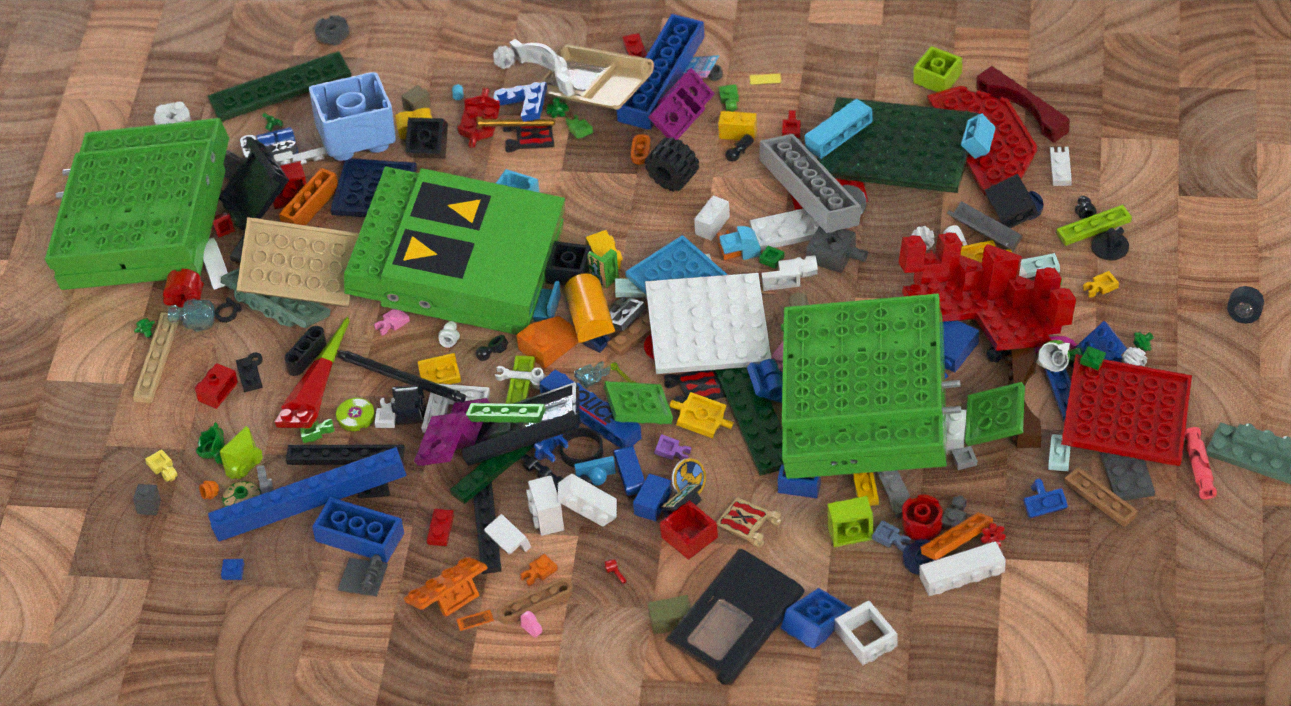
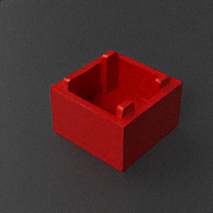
M690 500L660 522L661 538L688 560L718 538L717 522Z

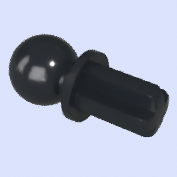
M746 134L738 143H734L735 148H729L726 151V159L730 162L737 161L740 157V152L744 154L745 150L754 142V139L749 134Z

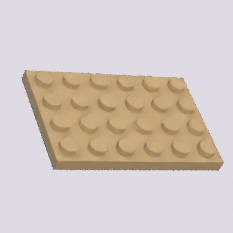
M247 217L236 291L349 307L350 295L344 294V273L359 233Z

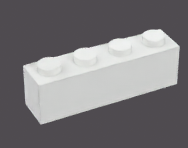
M996 541L920 565V579L929 596L941 594L944 591L960 588L963 585L979 582L984 578L997 576L1005 572V558Z

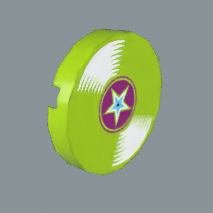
M352 398L339 405L336 417L341 428L347 431H360V428H367L374 421L375 413L373 405L368 400Z

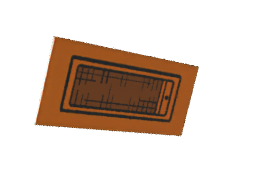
M491 610L456 619L460 631L493 622L494 618Z

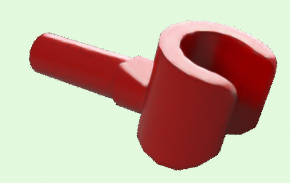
M611 559L604 562L607 573L614 571L622 584L627 582L620 573L616 560Z

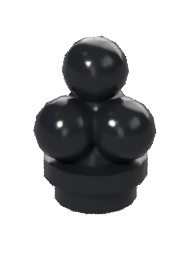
M1080 196L1077 200L1078 205L1075 207V213L1081 219L1096 215V207L1091 203V199L1086 196Z

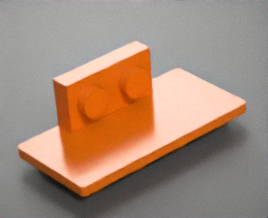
M471 557L463 558L454 567L442 571V574L438 577L426 581L424 586L410 591L404 600L420 610L437 601L442 614L447 617L480 596L472 578L486 570L487 565Z

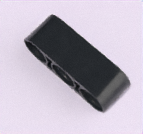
M321 326L309 328L286 353L285 363L288 374L292 376L302 374L326 346L325 333Z

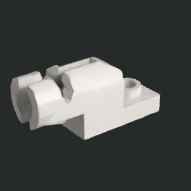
M806 256L805 260L797 257L796 259L778 261L779 271L762 273L763 291L800 287V278L818 275L816 256Z

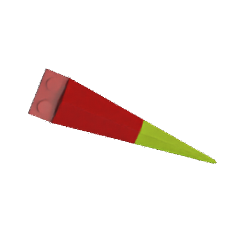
M348 316L282 404V411L274 421L277 428L312 427L319 414L323 394L336 353L350 322Z

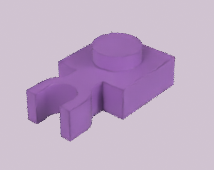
M661 434L654 454L673 460L674 456H677L680 460L688 458V455L683 453L690 454L691 447L679 446V440Z

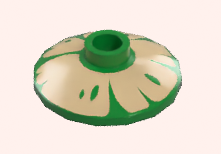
M236 482L224 491L222 496L223 505L227 507L261 495V490L252 482Z

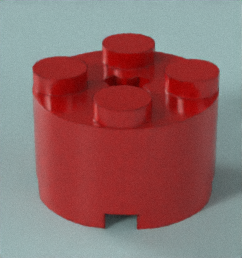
M176 269L172 270L166 279L163 303L184 313H189L193 309V304L194 308H196L200 303L204 287L201 276L190 269H182L177 272Z
M921 494L904 502L902 506V529L905 536L913 540L928 539L932 541L940 534L942 530L943 509L936 498Z

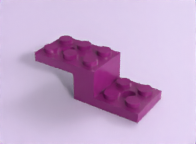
M690 68L658 101L660 105L648 118L668 139L673 137L678 140L706 109L704 105L715 93ZM669 115L674 119L675 122H672L670 120Z
M475 399L464 401L463 403L455 402L450 414L432 416L414 460L417 466L451 462L456 449L473 446L483 422H471L466 413L471 403H490L488 399Z

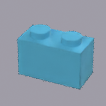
M982 113L969 119L961 145L974 159L986 155L990 151L996 127Z

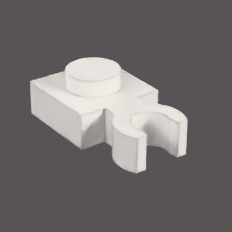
M381 398V408H377L376 428H395L396 413L392 412L391 403L395 401L394 398L388 404L385 403L384 398Z

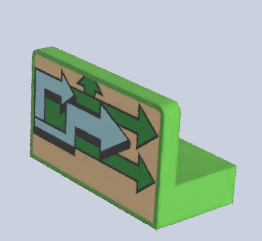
M610 249L602 257L591 251L587 254L589 274L596 276L602 286L608 288L615 282V279L619 278L616 251Z

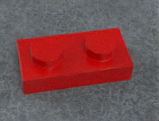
M639 33L622 36L627 55L642 58L647 56Z
M434 509L427 536V545L447 546L454 519V510Z

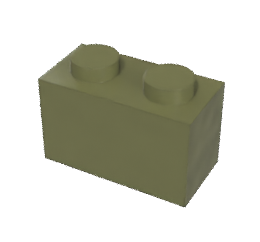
M688 595L648 603V613L653 634L673 631L691 608Z

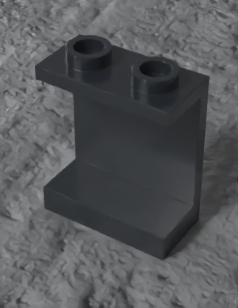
M1018 174L984 190L1001 224L1010 229L1039 215L1031 196Z

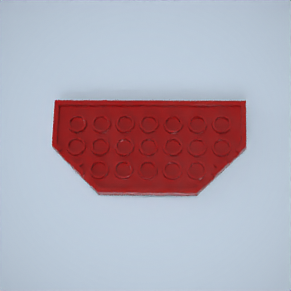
M961 85L927 95V101L984 196L986 195L985 189L1016 174L1022 180L1037 153V145L1009 99L1003 97L1000 99L991 97V94L978 90L977 92L969 91L967 87ZM982 113L996 128L990 151L986 155L974 159L961 143L968 120Z

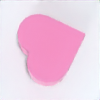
M526 611L521 615V627L533 637H537L542 633V628L532 612Z

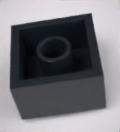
M408 118L405 153L410 158L445 159L448 123L443 118Z
M554 241L546 265L547 284H554L555 281H559L560 285L565 286L572 277L579 274H588L587 254L591 251V246Z

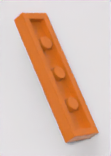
M977 512L922 546V555L934 560L942 558V556L982 533L984 527L989 528V523H993V518Z

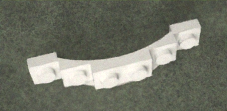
M517 40L510 42L511 50H514L515 59L521 63L531 62L547 67L555 73L559 91L568 97L574 94V83L570 78V72L566 68L567 64L564 58L559 57L553 50L543 44H521Z

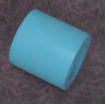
M454 85L452 87V95L455 100H461L464 97L461 85Z

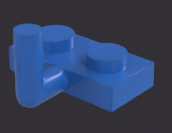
M1036 479L1031 485V489L1037 491L1038 495L1023 499L1029 519L1068 508L1063 489L1060 488L1046 492L1041 479Z

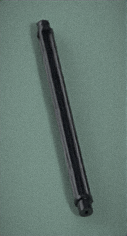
M340 350L338 352V358L343 359L345 362L364 367L409 385L421 384L423 390L455 402L463 403L466 399V395L458 390L400 371L350 351Z

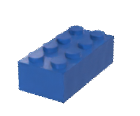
M332 497L328 499L312 526L316 542L368 558L379 555L384 563L389 561L404 535L401 518Z

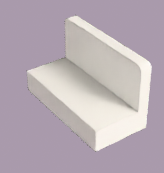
M502 514L484 529L508 554H511L518 547L525 552L531 548L526 536Z

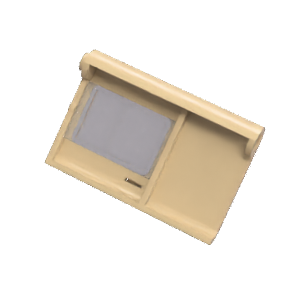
M566 44L561 49V58H564L566 61V68L569 70L570 78L574 83V94L568 97L559 91L556 75L552 70L539 83L546 82L547 91L545 96L617 110L625 104L652 74L654 63L648 58Z

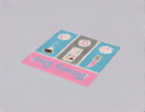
M720 55L694 57L685 72L692 68L700 78L708 77Z

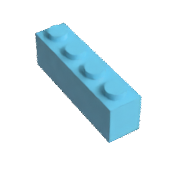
M856 98L804 135L805 147L820 159L873 122L872 108Z

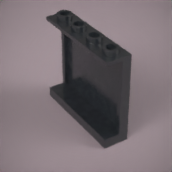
M251 137L246 143L252 152L225 189L221 190L219 200L223 203L222 206L228 210L230 217L236 222L235 225L241 230L246 229L247 217L261 219L289 182L288 177L266 146Z

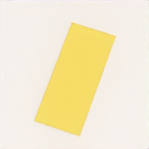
M780 73L749 75L750 85L781 83Z

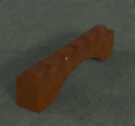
M1035 347L1011 349V354H1007V364L1011 366V369H1008V379L1012 380V383H1009V385L1022 382L1025 386L1028 380L1035 374ZM1024 400L1023 433L1012 436L1013 440H1016L1017 448H1041L1040 419L1032 413Z

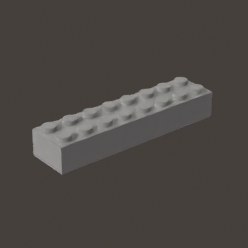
M794 134L760 141L759 160L826 233L860 225V204Z

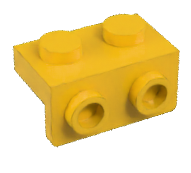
M455 353L417 362L421 378L437 384L451 385L461 382Z

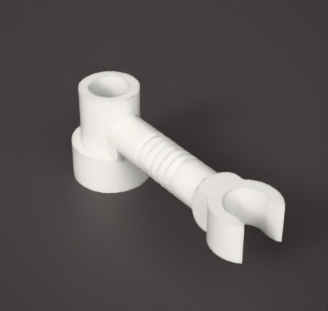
M498 366L496 367L497 372H502L503 374H495V378L498 381L509 378L530 380L532 386L536 389H540L539 382L546 377L543 370L538 367L534 368L532 372H519Z

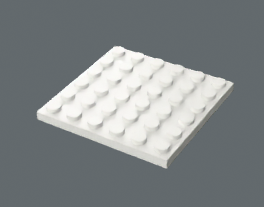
M758 273L645 281L656 374L747 367L751 362L760 364L763 360L771 359Z

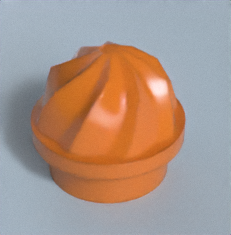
M208 480L200 484L199 492L201 497L209 500L214 499L219 492L218 484L215 481Z

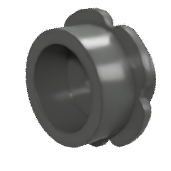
M719 65L713 66L708 75L709 79L717 81L723 77V70Z

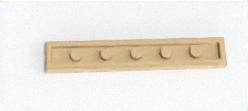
M161 312L132 397L134 402H153L180 321L179 314Z

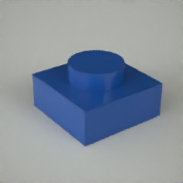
M223 559L222 580H242L244 560Z

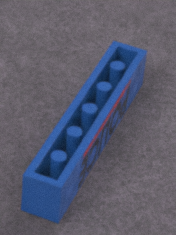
M555 369L539 382L540 393L542 394L574 383V381L569 379L566 374L560 373ZM577 383L580 393L579 415L581 423L596 431L619 448L635 445L642 438L641 427L638 422L622 423L615 421L609 403L602 401L593 392L587 391L581 384ZM569 403L560 406V408L568 413V411L572 410V404Z

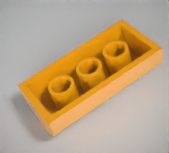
M579 274L572 277L566 283L564 293L578 342L582 343L615 332L600 280L591 274Z

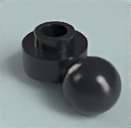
M504 335L496 336L489 342L487 347L480 346L477 348L475 353L477 359L486 361L490 358L492 352L502 353L507 349L508 340Z

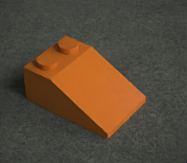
M560 316L532 323L517 334L518 350L526 356L535 357V362L544 369L579 343L574 326Z

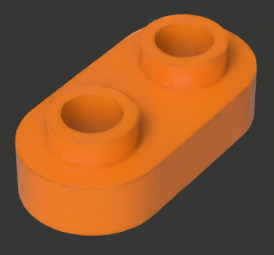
M638 134L632 140L631 161L634 164H645V159L650 154L651 139L648 135Z

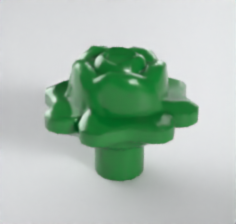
M148 318L141 319L136 323L137 328H135L134 332L144 333L146 338L152 336L151 329L155 321L150 322Z
M1135 332L1133 344L1136 348L1151 351L1150 341L1154 336L1150 332L1146 335L1141 332Z

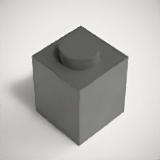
M137 485L133 498L137 514L157 515L161 502L157 485Z

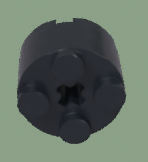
M421 384L392 387L395 401L391 403L392 412L396 413L397 425L423 422L426 404L423 405V398L425 396Z

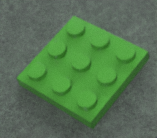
M605 381L604 391L615 421L622 423L672 424L673 416L661 384Z
M1022 382L968 395L965 442L968 446L1023 433L1025 386Z

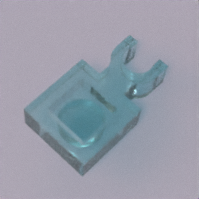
M603 361L597 363L595 367L589 364L576 370L574 377L587 388L601 381L602 376L608 375L610 367L603 369Z

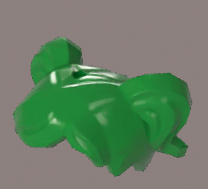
M216 422L207 431L201 432V436L198 439L199 447L196 448V453L202 459H215L217 464L223 465L220 450L225 446L223 429L218 427Z

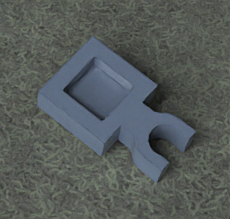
M883 520L872 536L873 540L890 548L894 544L901 551L906 547L901 542L909 544L911 538L905 535H899L900 529Z

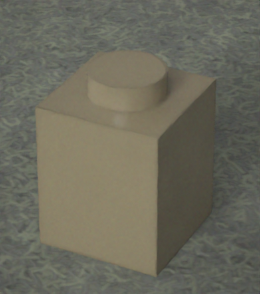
M419 85L401 95L403 108L406 111L413 112L416 109L429 108L431 106L429 92Z

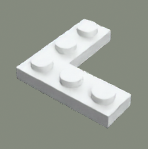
M325 147L293 155L292 151L276 154L273 158L279 166L301 161V164L304 165L311 159H314V162L325 159L324 156H327Z
M439 384L465 394V401L482 398L489 399V387ZM430 392L422 424V432H426L432 416L446 415L448 405H453L455 401Z

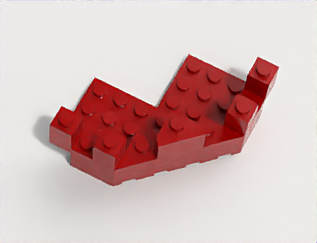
M956 233L938 234L935 254L926 253L927 245L921 236L902 237L898 263L904 273L914 272L913 281L915 283L903 286L902 293L904 297L939 294L943 322L976 319L996 351L1042 347L1046 342L1051 341L1049 335L1061 334L1062 326L1072 325L1076 297L1069 288H1060L1062 277L1055 268L1037 269L1035 281L1019 276L1022 256L987 244L984 247L982 262L961 255L962 241Z

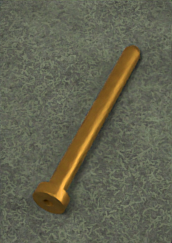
M476 118L477 129L492 126H554L556 124L554 119H536L523 122L522 119Z

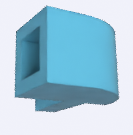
M738 226L737 232L719 236L724 254L741 250L743 260L761 255L760 244L754 230L750 227Z

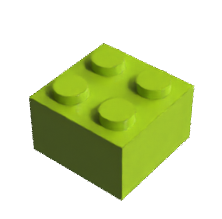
M930 46L914 66L913 83L936 92L950 89L962 74V57Z
M867 496L827 504L828 530L834 547L873 540V513Z

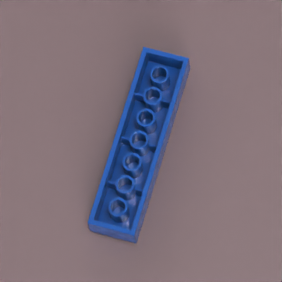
M675 14L670 15L645 57L653 61V72L620 109H617L618 122L648 130L652 129L654 123L648 116L660 105L658 101L682 77L705 38L704 21Z

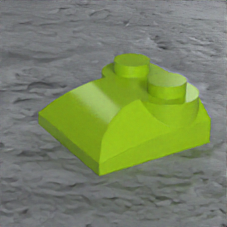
M247 426L220 450L225 474L231 479H241L247 476L249 471L259 464L263 457L262 450L256 447L251 431Z

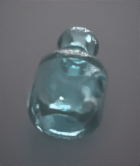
M192 299L185 301L183 308L171 305L168 308V321L171 323L183 321L185 328L193 329L195 332L209 330L214 324V304L209 300Z

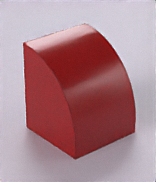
M224 212L214 216L212 229L218 238L235 232L228 213Z

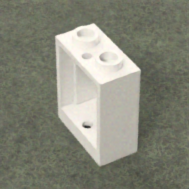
M870 601L835 619V632L862 665L876 660L878 656L892 651L897 646V633ZM872 620L885 636L864 647L851 630Z

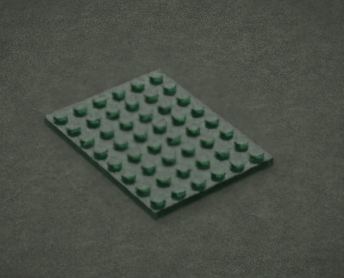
M837 97L831 116L855 99ZM858 99L872 108L873 122L823 158L817 157V160L836 179L958 193L969 155L968 151L961 145L968 120L979 115V113Z

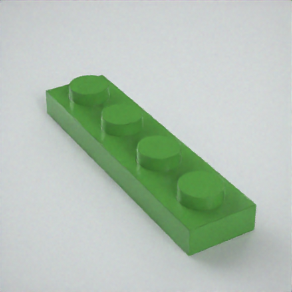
M471 403L466 415L471 422L540 423L546 409L544 404Z

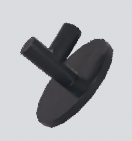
M1122 227L1116 230L1109 228L1108 232L1096 235L1092 240L1091 248L1093 253L1101 259L1110 261L1124 257L1129 250V242L1122 235L1124 229Z

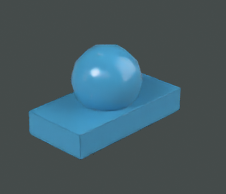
M613 456L574 464L576 476L580 477L584 474L596 486L604 484L607 475L616 474Z

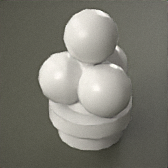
M448 321L439 332L438 339L440 344L446 348L455 345L460 338V333L456 330L457 325L453 321Z

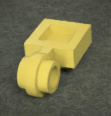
M162 449L145 458L146 464L156 475L161 472L166 482H172L178 476L173 467L172 460Z

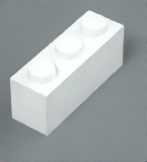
M570 474L558 483L559 503L602 527L616 518V498L573 474Z

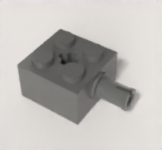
M819 225L806 247L807 256H816L817 266L842 273L850 258L865 262L868 257L867 250L856 248V232L846 229L826 233Z

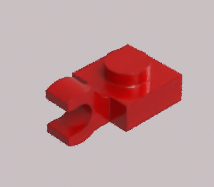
M789 110L788 120H783L782 136L794 134L796 138H800L801 120H796V110Z

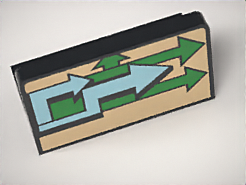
M687 484L660 508L665 516L668 517L689 500L695 505L702 501L697 493L702 488L701 485Z

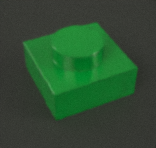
M767 246L759 257V263L776 269L778 261H782L785 257L784 251Z
M1088 346L1081 358L1080 364L1099 370L1106 357V352Z

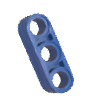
M633 445L613 450L626 496L638 494L645 480Z

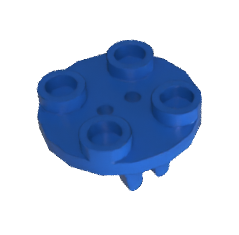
M561 434L535 443V457L538 460L547 458L554 463L556 459L552 451L559 444L567 449L569 447L568 441Z

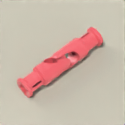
M1190 427L1185 430L1184 438L1188 443L1187 451L1193 468L1194 478L1200 489L1199 496L1205 500L1212 499L1217 495V490L1213 486L1214 478L1209 465L1205 444L1200 437L1201 430L1198 427Z

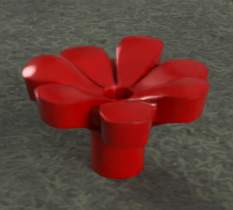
M989 523V528L984 527L982 529L984 535L980 540L985 545L996 541L998 547H1001L999 540H1005L1006 535L1002 533L1005 529L1001 525L996 527L995 523Z

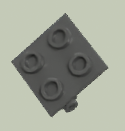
M374 555L370 558V561L349 558L338 591L377 597L388 564L382 563L379 555Z

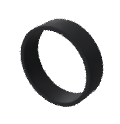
M579 428L567 432L563 435V438L568 442L577 437H589L596 440L600 448L593 456L586 459L571 458L563 452L564 447L559 444L562 460L574 468V464L600 459L603 455L601 436L589 428Z

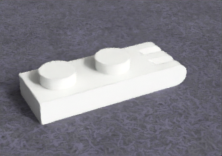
M1050 147L1053 186H1071L1069 147H1065L1064 152H1062L1061 147H1057V152H1054V147Z

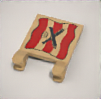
M737 497L717 521V528L748 540L754 546L761 548L764 545V541H762L763 535L756 533V531L765 520H768L774 526H779L782 522L779 519L781 514L777 511H768Z

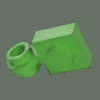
M737 85L719 86L721 104L725 103L726 111L734 112V110H737L736 102H739Z

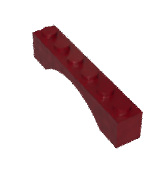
M990 66L977 75L976 89L978 91L989 93L991 97L998 99L1001 97L1007 98L1010 102L1025 108L1036 119L1041 134L1053 143L1069 133L1070 119L1066 115L1057 111L1040 97L1032 94L1028 89L1016 83L1015 80L1009 78L1000 70Z

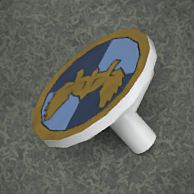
M692 458L683 459L678 462L672 474L673 492L677 494L687 484H700L702 488L697 493H701L706 483V471L703 465L698 460Z

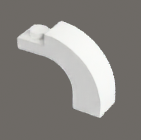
M213 237L209 239L205 247L203 263L212 288L215 290L226 286L221 283V276L228 272L219 247Z

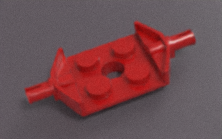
M484 87L482 88L481 95L464 100L465 108L460 126H457L458 134L470 139L468 143L470 148L476 146V141L494 135L496 126L482 127V129H477L476 127L477 117H482V119H498L500 102L488 96L489 88L485 90Z

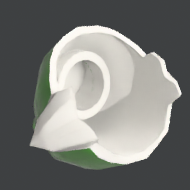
M1062 340L1046 342L1039 350L1036 363L1053 372L1064 370L1070 362V343H1065Z

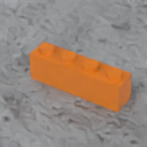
M320 168L279 213L280 222L306 226L336 193L338 186L336 173Z

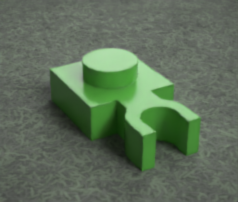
M574 115V120L566 118L569 131L577 139L593 133L592 126L585 119L579 121L577 115Z
M332 419L325 420L320 424L316 421L311 428H300L303 443L316 441L322 438L324 433L335 432Z

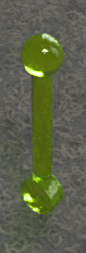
M614 362L611 364V369L616 370L629 383H637L632 381L619 368L618 363Z

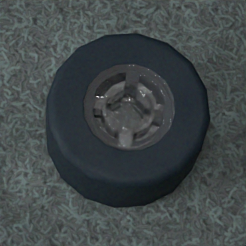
M1249 286L1234 289L1227 306L1229 315L1239 323L1248 324L1257 321L1264 307L1263 295L1257 289Z

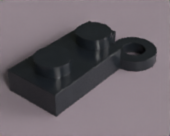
M251 353L246 358L236 360L244 392L263 388L257 368L263 361L260 353Z

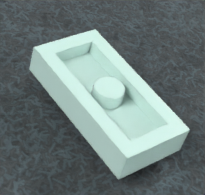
M1055 253L1022 259L1021 261L1022 267L1027 272V278L1035 277L1037 269H1044L1046 267L1055 268L1057 272H1060V265Z
M615 279V297L647 298V295L629 279Z
M1052 434L1048 470L1068 471L1071 446L1061 445L1062 435Z

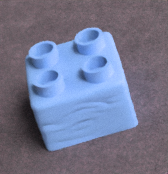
M376 72L309 87L315 125L325 150L330 157L338 161H345L352 158L354 152L368 149L371 152L379 153L387 150L389 144L395 142L392 106Z

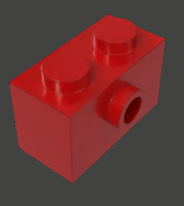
M216 363L212 369L208 370L203 380L196 385L195 392L198 402L217 409L238 384L235 370Z

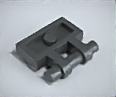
M624 297L615 300L609 309L614 328L624 331L646 308L644 302L632 298L626 300Z

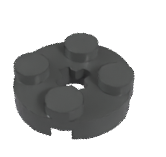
M331 15L329 19L325 20L324 18L320 19L314 27L317 41L334 46L340 45L350 32L346 19L337 15Z

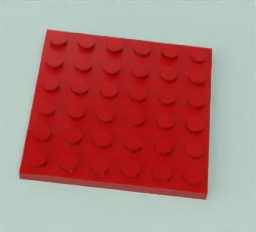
M1076 354L1061 445L1180 466L1192 375L1105 359L1099 370H1095L1080 364L1083 355Z

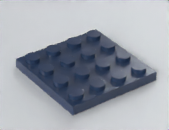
M353 158L345 160L330 209L331 215L366 217L385 166L416 173V163Z

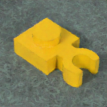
M1110 271L1093 277L1092 282L1083 284V291L1089 290V298L1094 297L1099 291L1103 295L1119 288V282Z

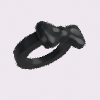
M227 297L226 303L219 305L215 309L216 319L224 323L230 322L235 319L238 312L242 311L240 304L233 302ZM233 307V313L230 316L221 317L219 315L223 308Z

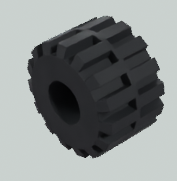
M666 137L647 156L645 168L649 172L650 178H653L657 185H661L664 189L668 188L670 191H680L699 169V160L695 157V152L687 144L685 145L679 139L676 140L673 137L668 139Z

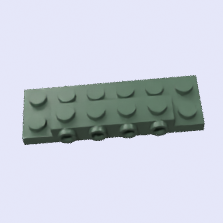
M240 268L221 276V283L234 290V297L238 302L246 303L251 309L261 311L266 317L276 319L280 325L292 327L298 324L306 329L330 316L331 310L319 303L237 292Z
M1220 422L1206 449L1207 456L1291 484L1290 437L1284 436L1281 438L1275 436L1270 430H1257L1252 424H1239L1238 428Z

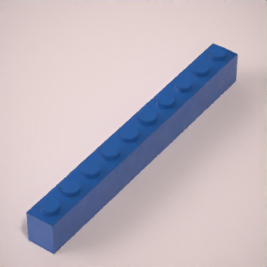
M395 447L212 511L208 515L213 532L218 541H222L325 505L330 497L339 500L407 475L398 449Z

